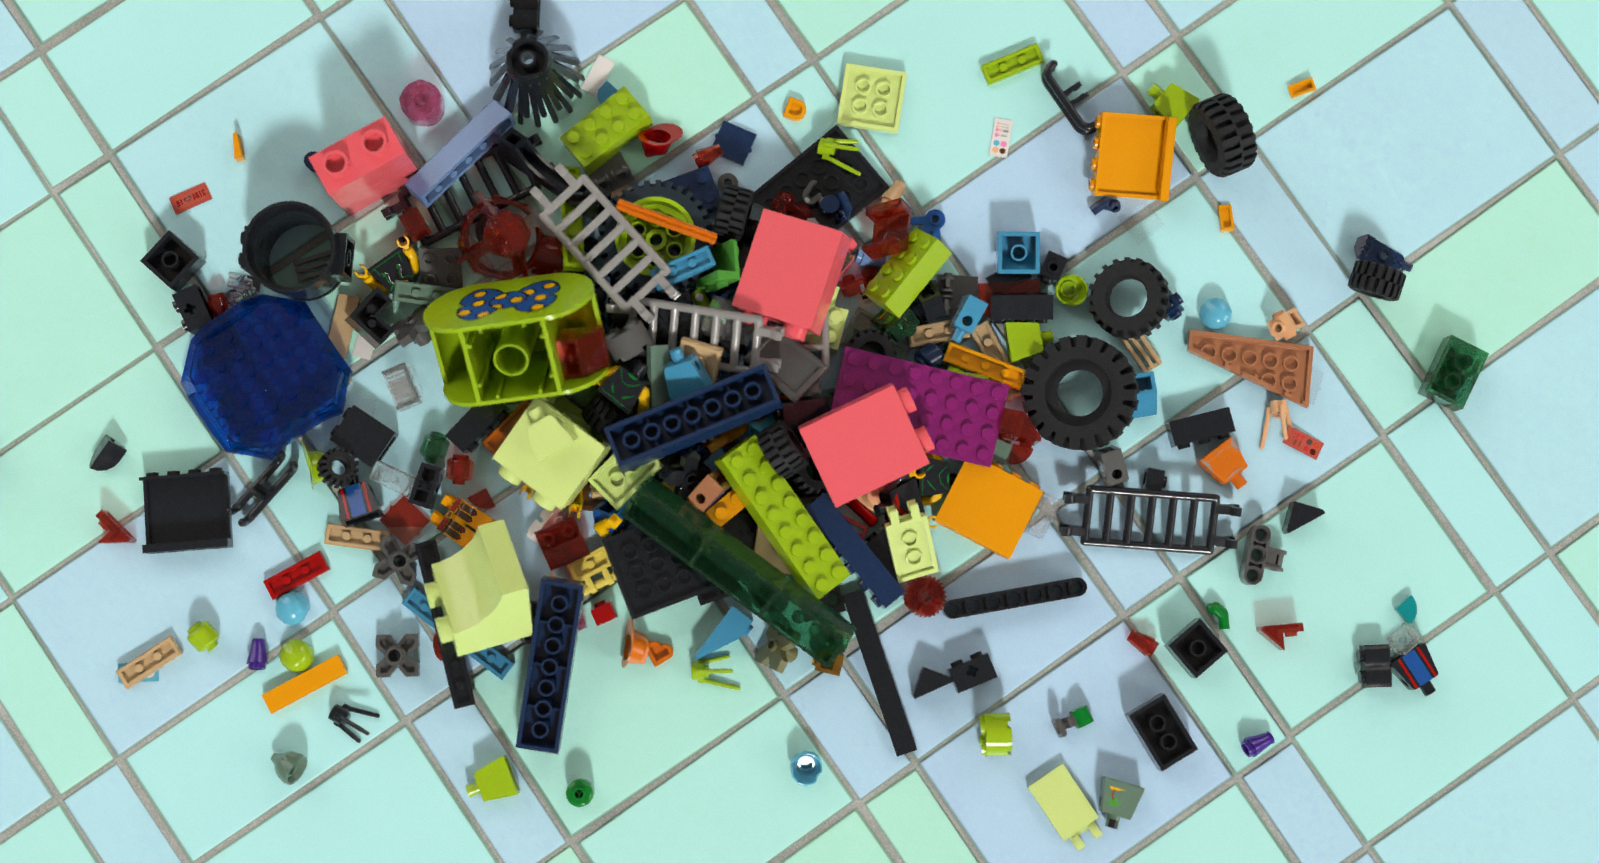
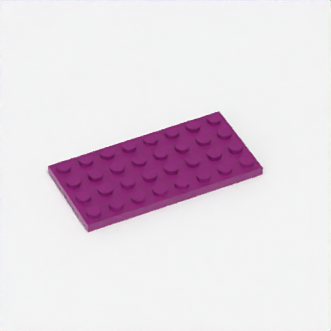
M845 346L830 411L888 383L894 385L896 391L906 387L917 409L907 414L914 430L925 426L935 449L927 453L991 468L1010 385Z

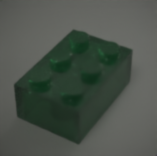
M1453 335L1443 338L1417 393L1454 412L1462 410L1489 353Z

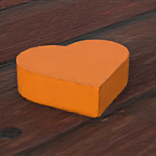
M658 641L649 642L648 656L655 667L672 657L673 648L671 645H661Z

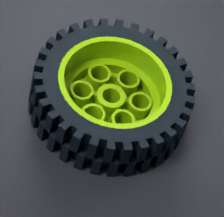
M647 180L643 181L644 185L642 186L635 183L632 184L633 189L628 191L626 187L622 190L620 197L616 195L613 198V205L615 207L618 200L623 199L712 231L711 221L706 209L702 207L701 201L699 199L696 200L692 192L688 191L687 193L684 187L680 185L675 187L673 182L667 181V184H662L661 180H655V184H650V181ZM620 212L634 228L638 226L644 228L641 236L666 263L707 245L712 254V244L681 233L671 235L668 228L654 225L651 222ZM611 215L598 227V243L619 224ZM625 230L600 253L605 265L632 240ZM654 237L662 238V243L654 246L651 244V240ZM673 247H678L681 252L677 256H671L669 250ZM632 251L610 272V275L618 282L647 254L644 252L641 256H635ZM650 263L624 289L627 291L631 290L636 294L652 279L649 270L656 267ZM703 273L696 274L672 286L679 293L684 292L686 287L689 286L691 288L695 285L694 281L700 279ZM655 287L645 297L651 298V296H656L657 299H661L663 295L668 294L664 289L657 291Z

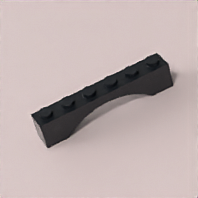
M511 127L498 138L497 156L553 194L559 196L570 186L554 169L555 167L541 156L526 136ZM594 183L610 201L611 193ZM582 185L565 202L576 208L591 192ZM596 200L583 214L593 220L605 208Z

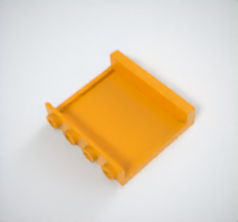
M1099 111V116L1095 118L1097 137L1093 138L1095 157H1092L1090 168L1093 170V177L1089 179L1088 190L1091 191V195L1168 201L1177 118Z
M992 461L991 468L964 462L936 514L937 518H934L933 521L1008 560L1015 550L1044 491L1040 490V485L1032 481L1027 483L1021 480L1022 476L1013 471L1010 474L1003 471V466Z

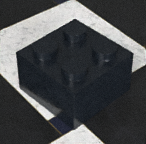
M170 230L140 260L169 288L176 292H179L206 263L203 258Z
M1201 618L1192 620L1164 645L1191 678L1199 677L1228 652Z

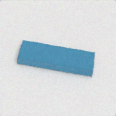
M708 245L666 263L671 268V272L665 278L673 285L715 267L716 263ZM658 267L649 270L652 278L660 271ZM659 284L656 286L657 291L663 289Z

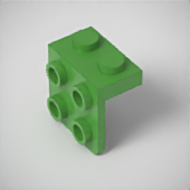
M730 239L712 249V256L716 266L713 267L712 273L696 280L697 289H705V292H715L740 280L739 248L736 239Z

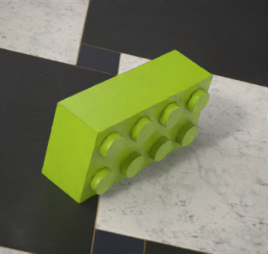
M623 86L559 138L564 147L587 174L590 175L637 138L639 132L647 130L652 126L653 122L650 115L626 87Z
M914 228L900 247L894 251V254L887 263L881 267L874 279L868 283L863 293L878 307L900 318L952 253L938 238Z

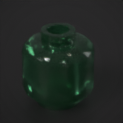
M431 431L430 434L424 435L419 449V453L424 457V461L436 464V461H443L445 459L450 442L444 434Z

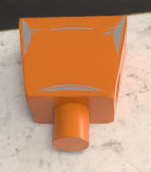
M1232 437L1225 439L1196 462L1220 485L1231 481L1238 490L1247 483L1240 472L1247 468L1248 465Z

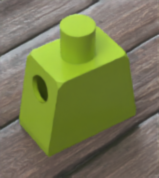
M1154 83L1147 92L1156 100L1150 107L1151 112L1155 116L1176 117L1177 126L1189 114L1193 105L1200 100L1173 83L1165 90Z
M1006 322L1003 325L1010 364L1034 357L1037 353L1041 354L1044 351L1043 344L1054 342L1052 330L1041 332L1037 322Z
M507 755L474 773L476 781L465 785L469 797L481 793L483 801L514 796L520 793Z

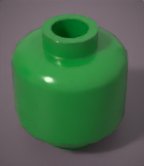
M583 778L572 781L566 789V798L575 807L588 805L595 794L592 783Z

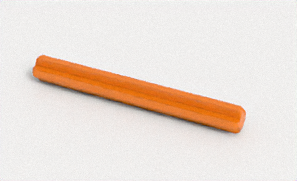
M619 199L616 205V209L620 212L712 245L716 243L718 234L623 199Z

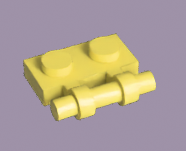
M604 546L567 565L574 580H585L587 586L585 587L584 597L591 593L594 595L598 592V589L615 583L614 572L610 573L608 570L611 564ZM602 572L604 577L593 582L591 577Z

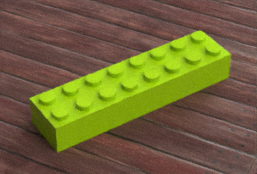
M755 435L746 437L714 461L809 600L821 599L850 576V573L788 482L778 475L768 463Z

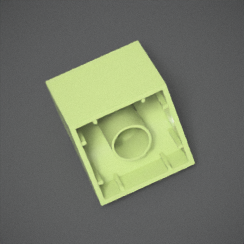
M562 395L533 399L492 457L501 464L498 473L505 480L517 486L522 481L535 490L532 499L549 511H553L556 506L559 509H563L572 504L589 482L588 479L613 453L608 439L593 430L583 419L581 414L583 411ZM540 406L545 416L556 412L578 437L576 441L541 462H538L526 433V429L535 424L528 412Z
M504 519L478 526L475 536L462 550L445 560L431 564L434 581L424 584L430 609L442 607L444 616L435 619L438 635L442 644L453 641L458 657L533 635L528 586Z

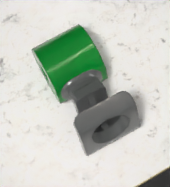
M1087 705L1070 711L1069 717L1051 719L1058 737H1065L1067 735V728L1075 726L1078 729L1094 721Z

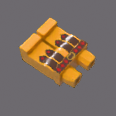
M446 494L441 501V504L449 508L446 515L435 510L430 517V520L437 526L436 529L463 548L476 534L466 525L477 531L478 526L495 522L494 518L460 497L456 498L449 494Z

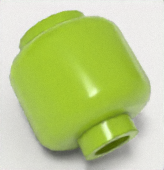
M199 620L187 630L189 633L187 640L198 652H203L206 649L210 652L219 644L216 641L220 636L219 632L208 621L201 622Z

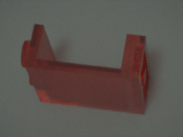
M902 198L866 208L865 215L874 222L872 243L862 246L861 250L872 260L908 250L912 208Z

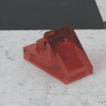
M100 510L95 515L100 520L98 524L104 530H110L98 543L126 544L137 541L109 511Z
M1303 623L1260 626L1256 627V631L1277 649L1285 650L1283 633L1285 637L1298 636L1297 632L1304 631Z

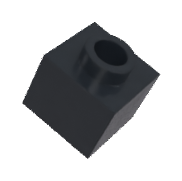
M1146 468L1141 489H1165L1167 477L1164 476L1165 471Z

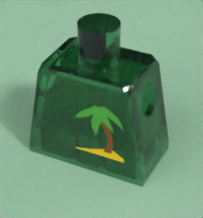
M910 307L907 308L900 318L882 309L870 320L875 329L887 333L890 339L892 338L897 342L902 341L907 335L913 336L917 331V326L920 324V321Z

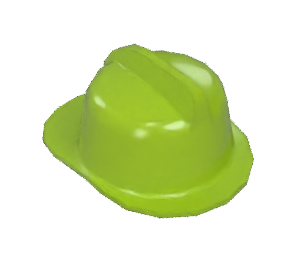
M301 440L302 450L310 471L311 486L314 490V484L321 483L324 479L323 476L319 478L318 474L320 471H317L319 466L317 463L324 453L307 451L304 442Z

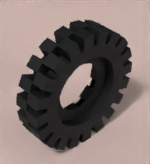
M1087 335L1063 337L1058 342H1051L1043 347L1044 351L1041 354L1037 353L1031 360L1033 362L1031 368L1027 367L1024 375L1026 382L1022 384L1021 395H1024L1025 399L1022 402L1024 412L1028 413V421L1033 428L1038 430V434L1059 447L1082 451L1093 450V448L1097 447L1101 448L1110 444L1111 440H1116L1124 433V428L1126 426L1129 427L1134 419L1132 415L1134 410L1137 411L1139 400H1137L1139 383L1135 379L1137 375L1126 356L1111 344ZM1076 370H1085L1094 374L1099 379L1103 389L1100 405L1092 413L1085 416H1074L1067 413L1061 407L1057 397L1060 381L1068 373Z

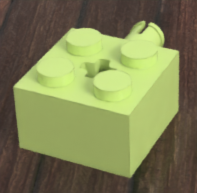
M836 286L829 307V351L833 353L838 352L849 311L835 305L840 290L838 286ZM807 332L804 342H798L800 344L821 343V334L817 336Z

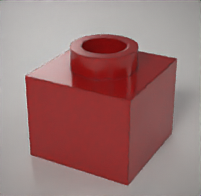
M605 600L594 604V609L590 610L597 626L618 618L612 603H606Z

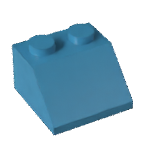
M997 232L996 260L998 274H1040V232Z

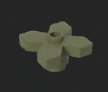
M771 622L766 632L768 643L758 649L754 660L766 666L769 664V668L782 674L787 663L793 662L798 655V649L795 646L800 635L789 629L785 631V627Z

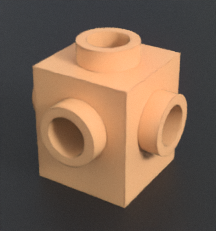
M1295 307L1285 313L1283 309L1271 315L1273 319L1267 322L1269 332L1275 337L1276 341L1283 337L1285 340L1297 335L1295 331L1305 326Z

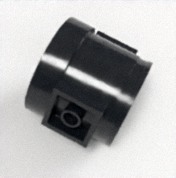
M282 201L269 205L258 212L248 226L244 227V232H241L242 252L238 256L240 268L273 292L299 301H314L332 293L341 282H352L355 241L347 233H336L330 221L317 209L308 204L297 201ZM299 225H316L325 228L331 241V256L325 270L318 278L304 286L295 288L279 286L275 282L270 270V254L277 239L287 230Z

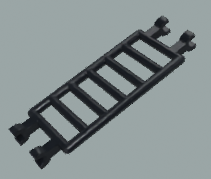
M538 133L528 138L534 147L543 144ZM497 143L474 163L494 202L493 205L485 209L482 208L464 173L459 178V181L476 213L464 218L448 188L443 195L457 223L446 228L434 203H432L427 210L438 232L429 237L426 236L407 198L411 196L407 188L398 193L399 203L386 207L381 212L388 221L405 211L415 230L408 234L409 244L411 245L420 240L422 246L427 247L478 222L480 217L488 212L500 211L532 195L529 191L535 186L541 190V185L528 177L532 186L520 191L506 161L497 156ZM492 155L513 195L503 200L482 160ZM404 236L398 238L401 243L406 241Z
M1088 485L1085 494L1063 491L1065 504H1084L1082 526L1060 523V535L1081 536L1080 543L1084 546L1203 555L1213 554L1214 546L1237 549L1238 540H1235V536H1216L1218 514L1241 517L1242 508L1239 507V504H1220V496L1217 494ZM1094 493L1106 494L1102 538H1089ZM1115 495L1127 496L1122 540L1110 539ZM1136 497H1148L1143 542L1131 541ZM1157 498L1169 499L1164 543L1152 542ZM1178 500L1190 501L1185 545L1172 544ZM1199 501L1211 502L1206 546L1193 545Z

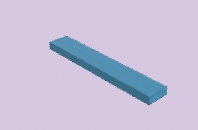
M414 586L402 604L434 628L426 594ZM495 647L468 654L501 680L504 679L515 664V662Z

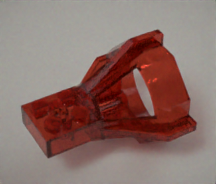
M479 190L474 192L472 197L477 205L467 210L464 214L456 243L463 256L453 261L455 267L466 261L473 274L497 281L509 280L515 277H529L527 270L536 266L545 235L529 205L498 195L486 199ZM495 205H512L522 210L527 216L522 217V215L512 213L508 208L501 211ZM481 212L488 218L483 240L470 247V226L476 215ZM535 228V249L526 262L524 251L529 247L530 230ZM491 252L492 254L511 259L513 270L496 271L484 266L477 259Z

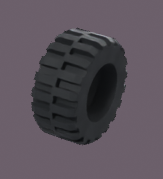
M1220 93L1194 104L1189 111L1190 116L1188 117L1191 140L1194 143V149L1198 153L1199 159L1204 163L1205 168L1210 170L1211 174L1222 178L1249 168L1257 157L1256 135L1253 132V125L1249 121V116L1235 97L1225 93Z

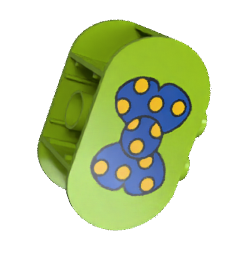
M552 273L469 285L437 298L425 309L423 314L424 324L429 329L442 375L444 396L448 402L457 406L476 407L575 393L600 381L611 367L609 350L604 342L606 340L604 338L605 332L594 285L590 278L581 274Z

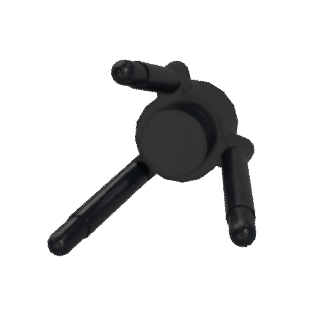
M345 703L343 706L336 704L330 711L328 719L333 721L335 726L342 729L357 743H360L361 740L344 726L345 724L365 735H369L370 732L349 720L351 716L349 711L376 718L380 717V714L351 707Z

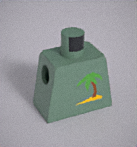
M1102 776L1099 811L1108 813L1105 826L1118 829L1120 817L1131 820L1145 788Z

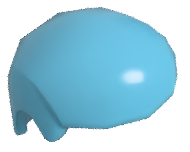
M1209 299L1200 307L1199 317L1207 328L1223 329L1231 321V308L1222 299Z
M297 591L284 594L276 603V615L287 625H296L302 622L310 610L308 598L303 593Z
M805 750L797 753L790 763L792 778L797 784L803 786L816 783L818 776L822 773L821 759L816 753Z

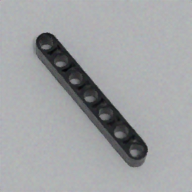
M1071 578L946 601L942 606V613L949 619L1079 597L1086 592L1087 584L1082 578ZM1074 581L1079 582L1081 585V590L1078 593L1073 592L1071 589ZM1053 585H1057L1060 588V595L1054 597L1050 592ZM1032 589H1037L1040 593V597L1036 601L1030 597ZM1012 592L1019 595V602L1017 604H1012L1009 601V595ZM991 596H995L999 600L996 608H992L988 604ZM970 600H975L978 603V609L974 612L970 611L967 607ZM950 603L955 604L958 608L955 615L947 613V606Z

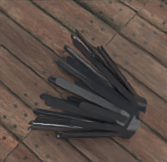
M538 30L530 37H527V31H522L521 38L515 40L509 37L506 39L512 46L498 48L494 53L507 54L489 66V70L504 63L489 80V85L492 87L505 73L493 96V100L500 102L510 83L504 108L513 113L518 92V124L523 125L524 117L530 118L529 97L535 126L541 127L539 111L542 118L547 117L544 103L553 123L556 124L559 122V119L551 101L558 111L562 110L563 105L568 113L573 112V108L556 85L570 99L574 95L580 99L582 97V93L560 74L576 83H579V79L581 81L585 80L584 75L557 61L574 66H579L581 61L575 57L551 52L571 51L572 48L569 45H545L546 43L558 40L559 36L553 35L536 40L544 32L543 30ZM533 59L532 63L525 64L526 60Z

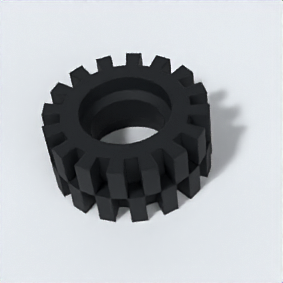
M334 447L321 457L317 463L319 464L317 471H320L318 474L319 478L324 477L323 483L328 481L327 486L331 487L334 485V488H339L340 486L342 488L357 476L359 462H354L355 454L352 457L349 455L352 451L344 452V447H341L339 450L338 447ZM331 462H341L345 467L344 474H336L331 468Z

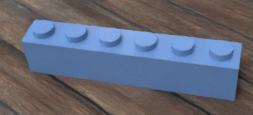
M495 100L486 105L474 119L469 121L468 125L455 134L450 142L442 147L432 159L427 161L415 175L409 178L405 186L410 194L428 208L497 143L498 138L516 124L512 114Z

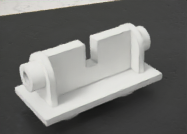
M557 506L553 511L544 509L539 515L544 521L541 523L536 519L527 529L528 533L526 536L541 546L549 539L555 527L561 524L563 517L567 513Z

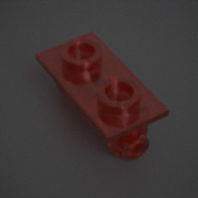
M787 191L776 193L779 199L775 197L771 202L774 205L773 208L781 214L787 215L790 210L792 212L791 217L807 221V218L815 216L811 213L810 207L803 203L800 205L794 200L795 197Z
M871 266L862 269L859 274H848L842 277L838 284L841 288L844 287V289H841L843 297L848 296L849 298L862 293L860 285L863 284L864 288H866L868 283L878 274L879 270Z

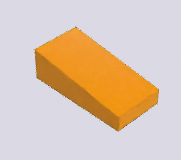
M1312 77L1287 86L1291 99L1316 91Z
M235 132L233 133L234 159L239 162L246 159L240 135Z
M1231 204L1218 205L1220 232H1232L1235 228Z

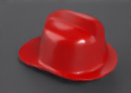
M662 123L639 132L637 136L642 141L645 157L665 155L671 143L682 137L683 130L675 124Z

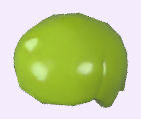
M1064 275L1055 285V296L1065 305H1079L1085 301L1088 294L1086 282L1078 275Z
M300 639L288 641L283 645L279 653L282 665L296 673L308 670L315 660L313 648Z

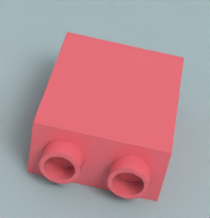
M385 116L308 157L329 196L349 216L404 187L409 178L419 171L405 143Z
M763 209L732 306L742 313L761 316L764 326L767 325L768 320L782 324V327H785L784 336L804 342L807 332L820 336L851 239L843 231ZM742 322L743 324L754 327L753 323Z
M888 383L797 426L836 508L930 464L925 453L935 449L925 426L914 430L907 414L917 409L906 387L896 391L894 385Z

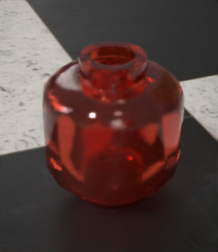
M453 454V457L447 459L446 477L452 480V484L465 485V481H470L473 478L474 461L469 459V455Z

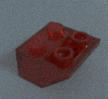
M603 325L560 329L556 344L564 379L587 377L610 365Z
M1004 407L998 431L999 440L1006 443L1018 441L1020 446L1028 448L1041 442V436L1026 412Z
M574 515L534 532L551 571L590 555V548Z

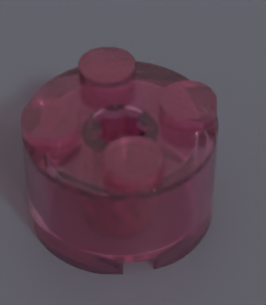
M420 79L408 84L402 91L399 98L401 109L408 120L414 125L420 127L433 126L444 116V98L438 88L432 83ZM425 102L426 105L422 106L420 103Z

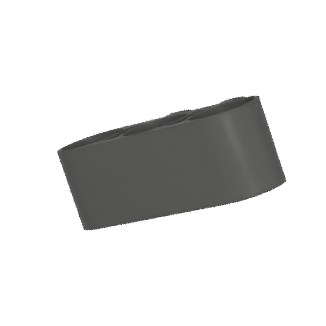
M1265 525L1253 526L1248 531L1239 573L1240 581L1245 585L1258 584L1263 578L1264 569L1283 572L1282 563L1287 551L1269 547L1271 531ZM1257 529L1263 532L1262 540H1258L1255 536ZM1254 549L1259 552V559L1257 561L1251 557V552ZM1249 570L1255 573L1253 581H1249L1247 578Z

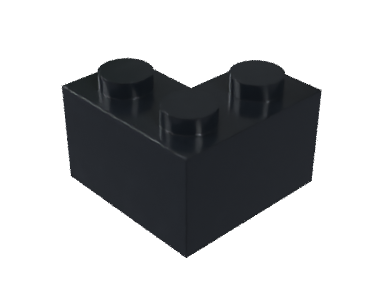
M376 287L344 321L376 349L395 331L379 316L393 301L379 287Z

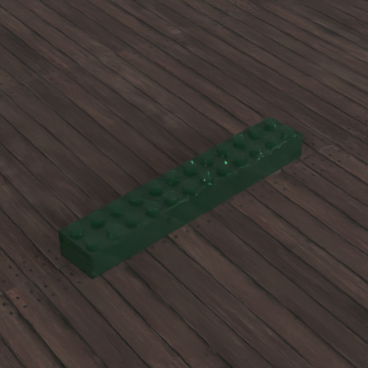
M651 475L640 484L620 514L826 668H829L857 630L856 626Z

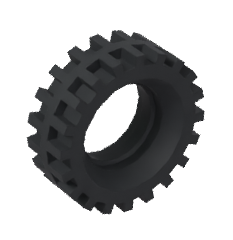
M1124 257L1122 261L1118 259L1112 260L1113 264L1110 266L1105 264L1102 267L1104 270L1100 274L1096 273L1094 275L1096 278L1094 284L1089 285V289H1091V295L1087 296V301L1090 302L1091 306L1088 308L1089 312L1093 314V320L1112 336L1120 337L1124 340H1129V338L1138 340L1141 339L1140 336H1150L1154 328L1159 329L1161 327L1160 322L1162 319H1167L1168 317L1166 312L1168 308H1171L1172 304L1169 302V296H1172L1167 286L1169 283L1160 271L1149 262H1144L1140 258L1135 260L1130 257ZM1134 279L1140 281L1147 291V301L1144 308L1133 316L1123 317L1117 315L1110 305V295L1113 288L1124 280Z

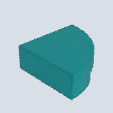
M1409 595L1394 608L1407 625L1414 621L1417 614V605L1412 595Z

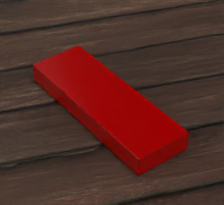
M318 551L263 582L272 600H275L331 569L322 552Z

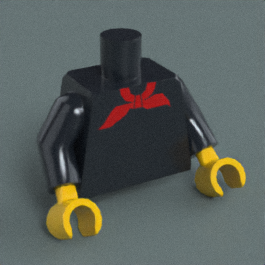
M915 470L887 483L884 490L879 493L881 503L874 505L873 509L876 516L884 515L885 520L890 521L886 507L895 505L899 516L909 514L906 501L915 499L918 504L919 512H925L916 478H923L926 473L916 474ZM931 515V516L927 517L928 523H929V520H930L931 518H937V517L934 516V515ZM929 524V527H930V528H936V527L938 526V525H933V526H931V525Z

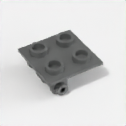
M620 151L592 174L588 175L584 170L593 183H596L609 193L635 180Z
M418 248L421 283L456 289L463 287L461 263L463 252L460 248Z
M952 273L937 274L936 288L942 296L947 312L943 316H953L962 296L971 294L977 298L978 277L952 275Z

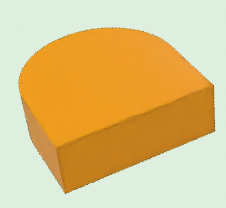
M790 97L783 117L792 121H800L806 115V105L801 100Z

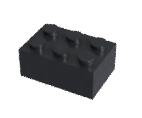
M1163 693L1157 694L1124 715L1159 771H1164L1198 750L1171 703Z

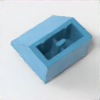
M1154 371L1137 373L1135 379L1139 383V393H1137L1139 403L1137 411L1134 410L1132 417L1139 418L1157 415V388Z

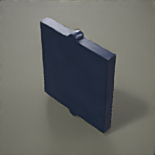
M723 121L718 134H715L716 139L710 152L743 166L748 154L752 152L751 147L757 134Z

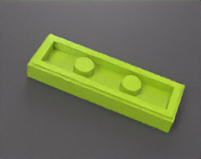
M1035 43L981 65L980 69L987 85L990 86L1039 66L1045 60L1038 44Z

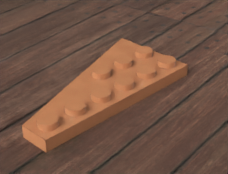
M1189 330L1187 352L1304 408L1309 407L1314 346Z

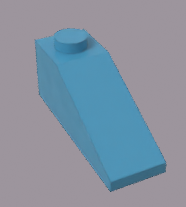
M732 606L695 655V658L698 660L741 638L742 635L747 637L753 629L751 625L753 621Z

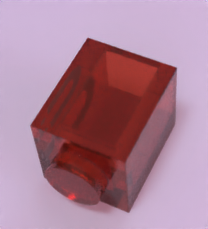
M417 206L405 209L402 215L398 216L414 243L433 233Z

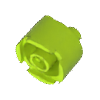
M984 713L978 716L981 735H983L979 736L981 755H985V757L1012 755V728L1008 725V721H1011L1010 713Z

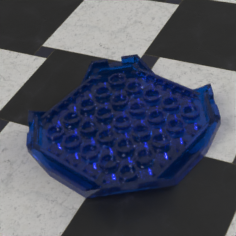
M261 294L240 301L206 323L190 341L181 385L209 431L227 453L272 461L285 446L326 420L343 414L352 369L339 353L306 302Z

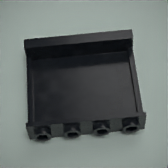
M222 467L209 468V472H201V469H190L187 474H180V471H167V475L159 476L158 472L146 473V477H139V481H143L146 545H142L143 554L233 548L232 516H228L225 513V510L231 507L229 472L222 471Z

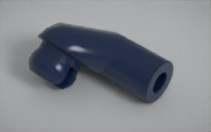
M843 191L836 195L840 202V207L835 217L839 222H846L853 210L846 192Z
M1103 197L1089 208L1094 215H1097L1102 210L1117 213L1121 209V204L1117 199Z

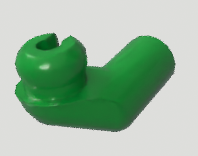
M1219 602L1208 603L1206 606L1207 613L1218 617L1219 630L1230 629L1227 609Z

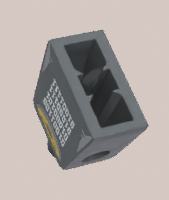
M1111 445L1092 451L1103 484L1113 487H1124L1123 482L1129 480L1121 448Z

